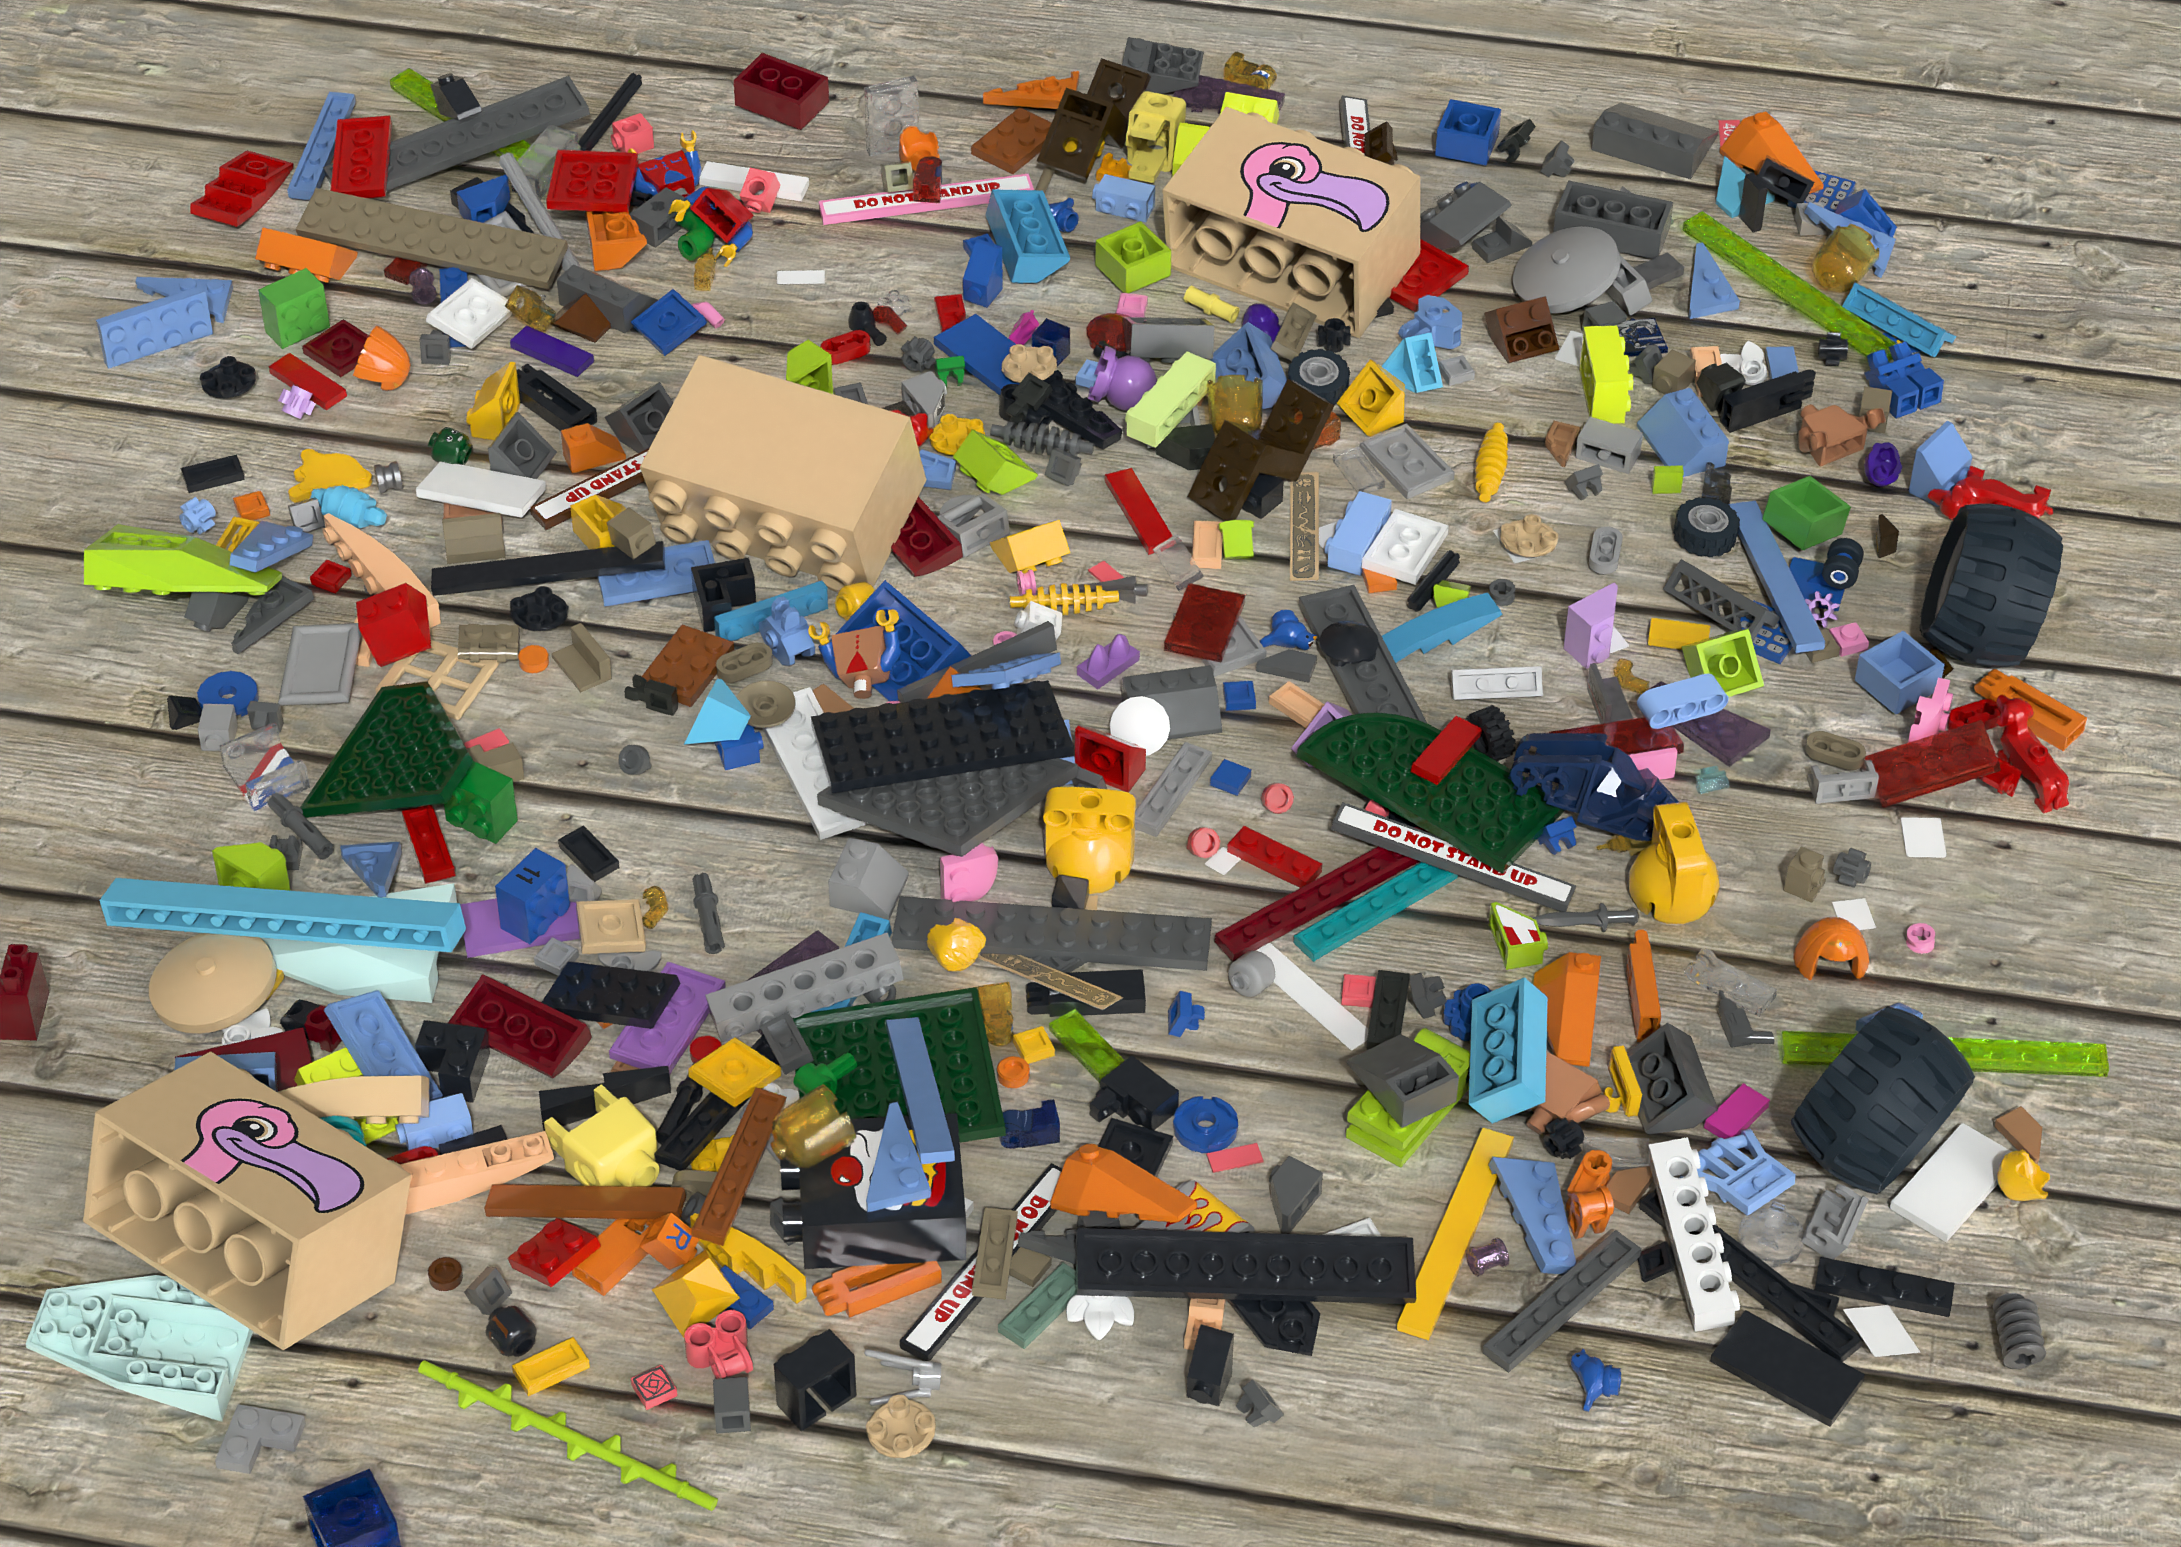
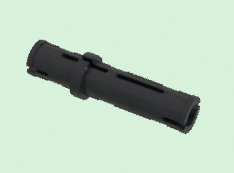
M687 1075L684 1081L679 1083L676 1089L677 1095L656 1131V1140L661 1145L688 1117L694 1103L700 1101L703 1095V1086L691 1079L689 1075Z

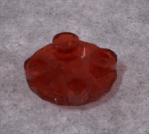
M1106 313L1092 319L1086 327L1090 347L1094 349L1098 345L1102 348L1099 342L1104 340L1118 351L1126 352L1123 317L1130 316L1120 313Z

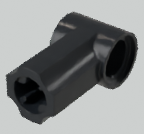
M1007 384L1001 389L999 415L1006 421H1010L1011 418L1006 413V410L1016 401L1012 393L1018 384ZM1041 406L1036 412L1029 408L1024 420L1027 427L1030 423H1037L1039 430L1042 423L1050 424L1053 414Z

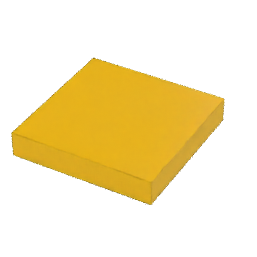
M734 1037L688 1068V1075L691 1079L733 1107H736L751 1097L756 1087L762 1089L781 1076V1067Z

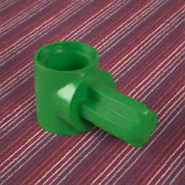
M847 1053L827 1066L823 1063L817 1066L814 1063H807L795 1074L794 1086L815 1104H826L836 1093L837 1080L856 1069L857 1062L852 1054Z

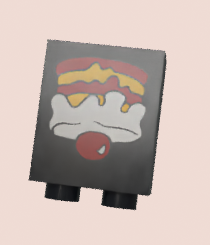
M957 1113L945 1114L954 1147L955 1161L921 1164L931 1189V1197L867 1212L866 1199L886 1117L797 1122L798 1149L780 1150L782 1191L800 1190L801 1201L782 1202L784 1243L803 1242L804 1269L966 1260V1211ZM903 1116L918 1154L909 1116Z

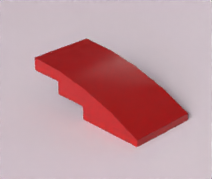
M247 150L219 167V177L206 184L205 195L190 204V214L238 227L267 203L290 174L294 163Z

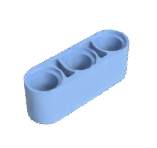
M1708 673L1647 690L1638 698L1637 706L1652 728L1661 729L1719 712L1727 705L1729 698L1716 678Z

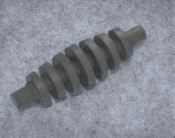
M1008 421L1005 426L995 424L991 426L990 435L1002 437L1005 444L1011 445L1014 439L1015 447L1021 449L1025 442V450L1029 452L1033 451L1036 444V454L1043 455L1046 446L1047 455H1051L1054 448H1060L1066 452L1069 450V453L1075 456L1080 452L1093 454L1094 443L1082 441L1080 434L1074 433L1072 439H1070V431L1063 430L1060 436V429L1052 426L1049 433V425L1044 423L1040 425L1039 430L1037 423H1030L1027 429L1026 422H1019L1017 428H1015L1016 425L1013 421Z

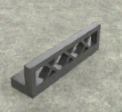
M1682 559L1663 588L1673 596L1732 631L1742 629L1741 617L1750 614L1755 616L1756 618L1749 628L1752 642L1764 622L1775 627L1780 619L1776 614ZM1684 574L1688 576L1690 588L1679 592L1675 590V587ZM1709 589L1711 601L1700 605L1697 592ZM1730 601L1733 614L1720 617L1719 605Z

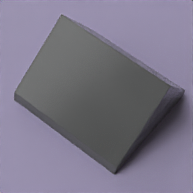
M519 412L512 416L488 448L491 471L533 479L539 477L557 453Z

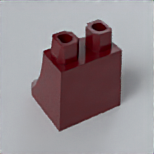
M26 944L8 945L0 974V1040L37 1041L50 992L39 953L29 952Z

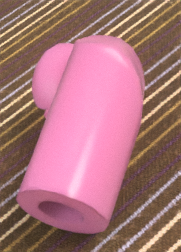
M699 302L691 304L715 329L724 323L725 319L710 303Z

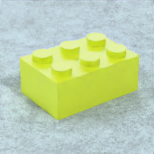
M1617 325L1584 327L1579 367L1589 417L1613 424L1625 423V414L1630 412L1631 408L1628 391L1633 390L1632 373L1628 374L1629 357L1623 354L1625 352L1624 337L1619 336Z

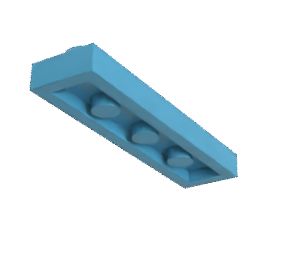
M821 580L714 616L715 635L729 641H734L758 633L759 622L772 616L771 606L778 597H786L790 607L796 608L800 614L799 616L805 617L828 609L827 586Z

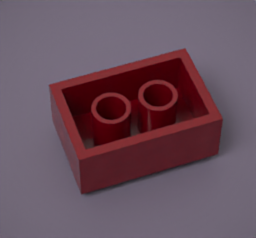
M761 53L733 80L736 106L800 130L829 103L827 76L765 53Z

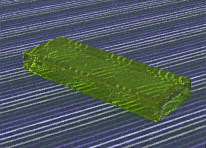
M1076 1009L1049 1023V1031L1099 1083L1103 1077L1125 1061Z

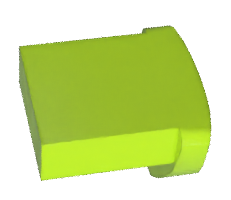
M1230 520L1219 523V531L1222 532L1224 560L1253 558L1252 529L1254 528V521Z
M1444 580L1439 584H1435L1433 590L1437 608L1469 598L1471 586Z

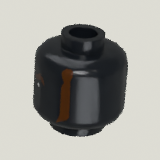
M499 1307L490 1314L485 1333L500 1354L508 1357H519L533 1347L537 1329L532 1320L520 1307Z

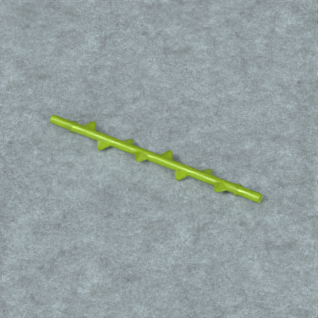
M426 1360L422 1361L418 1368L419 1373L444 1384L447 1389L459 1391V1408L466 1409L475 1402L480 1401L511 1416V1430L514 1432L530 1425L566 1442L567 1459L571 1461L576 1460L587 1452L621 1468V1482L624 1484L640 1477L676 1494L679 1499H687L710 1511H713L717 1505L718 1498L690 1486L687 1481L682 1482L676 1479L677 1467L675 1464L670 1463L656 1470L621 1453V1437L616 1434L603 1443H599L566 1427L567 1415L562 1411L546 1418L512 1401V1386L506 1383L491 1392L458 1376L456 1372L451 1373Z

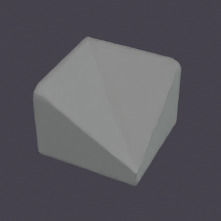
M1814 202V203H1813V204H1815V205H1818V206L1824 208L1822 202ZM1797 203L1795 222L1799 235L1826 234L1825 224L1822 222L1818 225L1815 224L1804 213L1808 203Z
M570 864L566 872L569 901L575 903L580 901H598L602 893L601 888L575 865Z

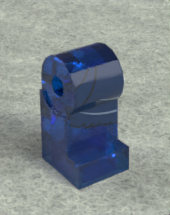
M1054 1099L1041 1101L1040 1108L1002 1112L1006 1136H1000L999 1138L1003 1147L1015 1149L1060 1143V1120Z

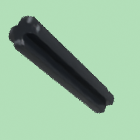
M1449 550L1444 554L1408 597L1407 607L1418 612L1434 595V585L1439 584L1442 580L1445 581L1459 565L1460 555Z

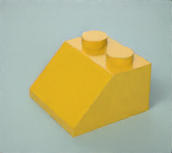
M509 362L486 378L481 390H477L475 404L473 408L468 409L466 417L467 425H470L472 437L495 440L512 416L518 412L520 396L516 362Z
M1060 520L1045 523L989 542L992 550L1009 573L1016 571L1027 573L1030 569L1034 572L1037 571L1035 565L1045 562L1046 567L1063 562L1061 556L1070 553Z

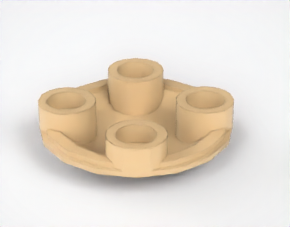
M1022 344L1013 345L1009 349L1010 354L1002 362V372L1012 381L1019 383L1028 372L1041 380H1045L1057 368V360L1054 357L1053 349L1049 346L1038 348L1025 347Z
M1529 514L1522 520L1505 523L1501 527L1500 538L1504 547L1512 553L1524 557L1547 555L1555 549L1558 543V533L1542 523L1538 515Z
M904 1395L892 1396L888 1403L874 1412L866 1424L870 1444L879 1453L890 1458H906L920 1453L929 1446L935 1436L936 1429L934 1415L923 1404L908 1400Z

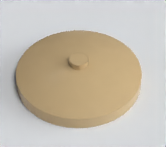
M200 933L178 944L162 958L150 979L149 998L157 1016L172 1029L198 1034L219 1031L241 1022L265 1002L275 984L276 963L269 947L260 937Z

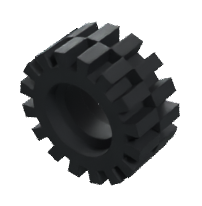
M1491 705L1469 714L1466 719L1468 722L1482 728L1481 736L1473 744L1474 749L1498 762L1513 755L1516 741L1512 738L1514 732L1513 729L1510 730V722L1505 720L1506 715L1504 712H1500V708Z

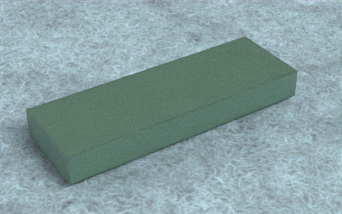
M1063 1262L998 1324V1332L1025 1349L1067 1308L1070 1299L1077 1295L1076 1270Z

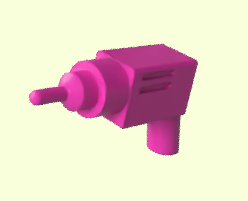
M1034 310L1023 313L1015 323L1009 335V339L1015 344L1024 345L1039 326V322L1033 315Z

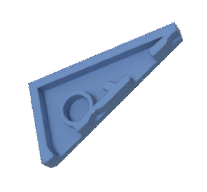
M1809 202L1804 213L1815 224L1818 225L1821 222L1832 230L1830 236L1836 242L1850 251L1860 262L1867 260L1876 268L1874 274L1881 278L1885 272L1896 239L1883 232L1869 228L1860 222H1855Z
M1703 242L1696 243L1688 317L1693 319L1739 309V298Z
M136 278L137 289H141L144 293L152 296L156 292L167 297L202 285L206 291L209 313L215 316V321L224 323L233 291L232 280Z
M400 841L341 845V856L346 864L377 897H386L402 854Z
M898 1102L889 1104L867 1194V1212L931 1197L929 1183Z

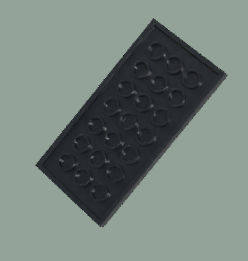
M1048 680L1032 681L1027 684L1014 686L1010 685V687L1001 689L972 690L968 693L944 694L940 697L929 699H913L909 702L896 704L885 703L876 707L854 708L850 711L826 712L821 715L811 716L812 730L831 793L1074 756V745Z

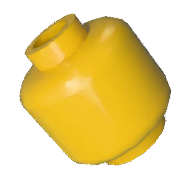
M858 582L842 587L835 599V608L839 616L848 621L875 591L873 586L867 582Z

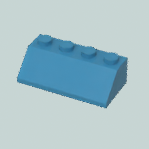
M992 189L985 216L996 244L1002 246V259L1012 283H1038L1070 261V255L1042 190Z

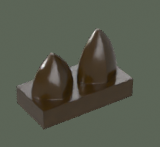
M1386 121L1365 133V156L1394 165V160L1397 161L1398 157L1393 144V128Z

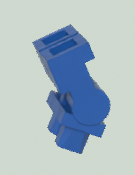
M1907 341L1889 347L1894 362L1889 363L1884 349L1867 355L1871 370L1864 372L1866 379L1869 380L1870 387L1892 390L1890 413L1895 419L1916 412L1917 407L1922 410L1941 403L1944 380L1932 369L1924 368L1920 362L1922 361L1920 353L1912 355Z

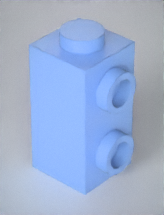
M1104 174L1100 183H1096L1093 189L1092 198L1096 200V211L1147 222L1155 207V185Z
M462 1093L430 1101L429 1118H419L418 1124L395 1125L399 1143H406L408 1151L422 1146L437 1148L439 1147L438 1144L473 1134L471 1116Z

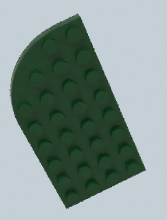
M1361 713L1345 716L1322 726L1298 747L1296 757L1502 874L1543 834L1545 826L1554 823L1566 811L1546 804V801H1544L1545 792L1538 784L1528 788L1526 795H1517V789H1513L1514 784L1511 779H1508L1511 769L1472 747L1438 785L1412 773V764L1441 733V730L1406 716L1387 713Z

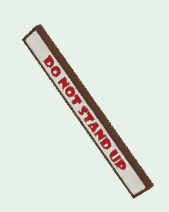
M649 448L533 505L530 508L531 515L545 530H548L572 518L570 505L595 494L610 499L644 482L640 465Z

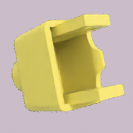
M1145 91L1140 95L1129 112L1126 146L1128 149L1127 159L1132 164V167L1129 170L1128 178L1154 184L1161 171L1170 172L1172 170L1178 127L1180 122L1185 123L1186 102L1184 99ZM1159 145V146H1162L1163 148H1162V149H1151V148H1149V146Z
M602 1084L594 1089L595 1106L598 1113L568 1132L553 1117L544 1122L550 1146L564 1159L565 1170L584 1186L651 1187L658 1177L660 1168L658 1163L655 1162L654 1153L657 1151V1140L654 1126L627 1097L617 1099Z

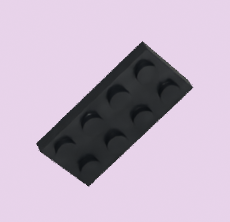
M568 961L541 1003L574 1019L653 1029L678 989L680 981L675 974Z

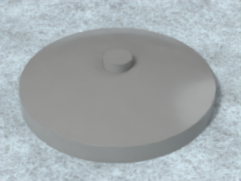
M1582 226L1562 229L1540 239L1521 256L1513 274L1514 288L1521 302L1546 296L1550 313L1571 311L1592 302L1611 286L1620 270V253L1613 238L1600 229Z

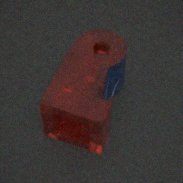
M927 156L919 160L913 179L914 202H941L942 161L939 158Z

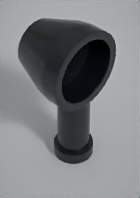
M856 302L849 314V328L852 331H865L873 339V343L876 346L883 345L887 337L876 328V318L870 305L867 302Z

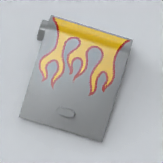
M1195 1180L1188 1183L1184 1182L1177 1188L1180 1192L1197 1201V1208L1178 1223L1144 1220L1134 1229L1254 1233L1255 1231L1254 1226Z

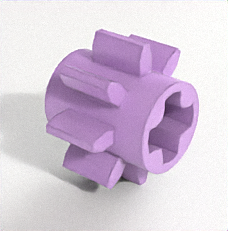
M295 385L292 386L290 391L283 389L278 400L284 403L281 411L299 419L302 418L304 413L311 415L316 403L310 401L312 393Z
M1816 591L1815 600L1805 599V601L1809 605L1816 623L1818 620H1821L1823 627H1828L1827 619H1838L1837 615L1833 613L1834 608H1838L1840 604H1833L1830 601L1832 593L1827 594L1825 598H1821L1820 592ZM1819 601H1821L1822 605L1828 606V611L1824 612L1823 618L1821 614H1816L1814 608L1819 607Z

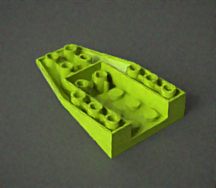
M117 524L84 549V585H94L96 590H110L112 587H121L124 592L135 593L145 589L152 590V593L156 595H167L170 592H247L250 595H264L265 592H268L282 579V572L270 567H266L258 572H252L229 565L231 551L197 537Z

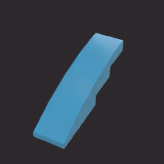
M1487 592L1431 610L1382 635V638L1396 663L1419 648L1425 654L1446 640H1449L1454 645L1503 614Z

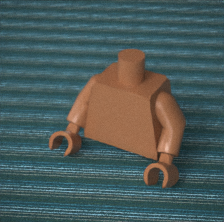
M1812 404L1805 406L1800 414L1803 418L1801 429L1798 432L1800 451L1810 452L1816 463L1821 467L1863 450L1867 429H1875L1879 423L1886 422L1883 408L1871 409L1866 413L1867 415L1858 417L1845 412L1837 405H1831L1821 410H1818Z

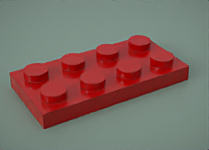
M390 115L337 120L330 191L362 198L386 197L392 131Z

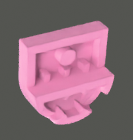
M1938 677L1932 699L1919 696L1915 721L1911 726L1908 745L1921 749H1931L1936 743L1939 730H1946L1949 714L1944 713V711L1950 710L1953 694L1948 693L1950 680Z
M982 842L962 857L953 854L940 857L941 899L952 900V902L975 901L986 895L995 881L998 869V855L994 847L985 846Z

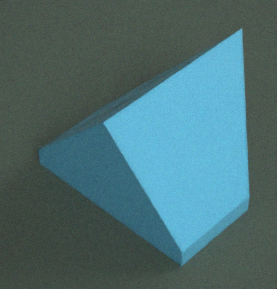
M1724 155L1716 205L1733 218L1740 215L1744 179L1748 173ZM1768 190L1765 205L1775 200V196Z
M1432 333L1404 338L1381 366L1402 381L1406 389L1414 393L1443 387Z
M722 679L715 681L684 745L740 739L751 715Z

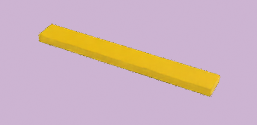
M1482 1128L1416 1279V1302L1406 1303L1397 1323V1331L1429 1341L1498 1181V1175L1492 1174L1488 1165L1492 1157H1508L1513 1145V1136Z

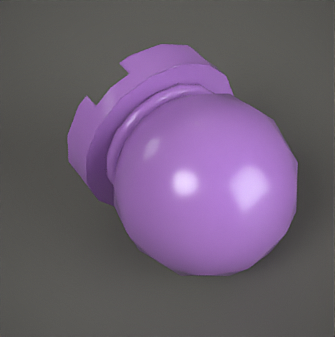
M1105 346L1094 373L1097 375L1094 386H1090L1088 399L1099 403L1101 398L1106 396L1111 405L1120 410L1128 411L1141 400L1146 391H1149L1156 384V374L1150 363L1142 358L1127 355L1118 359L1115 356L1116 349Z

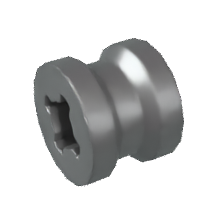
M397 461L391 462L388 466L374 465L379 493L386 492L389 488L403 489Z

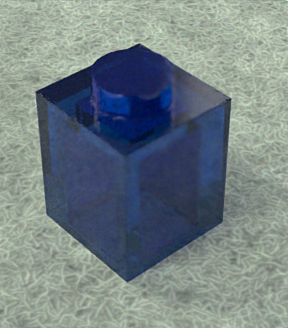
M1046 318L1032 333V347H1051L1058 367L1070 354V327Z

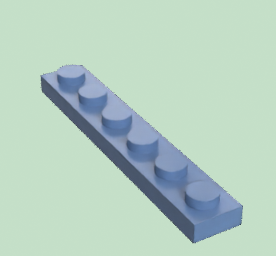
M328 93L287 189L289 198L310 200L315 189H320L325 177L323 167L330 165L334 156L337 120L350 118L356 103L355 94Z

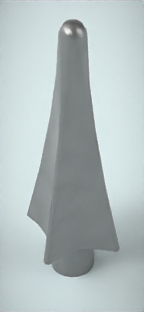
M1136 575L1088 584L1091 587V592H1095L1096 585H1102V590L1105 591L1118 590L1119 600L1135 604L1136 595H1148V584H1137ZM1084 584L1079 585V593L1084 592ZM1072 585L1068 586L1069 592H1072Z

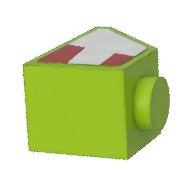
M1498 902L1491 903L1489 927L1505 969L1509 970L1542 964L1544 951L1548 950V940L1546 933L1540 932L1537 921Z

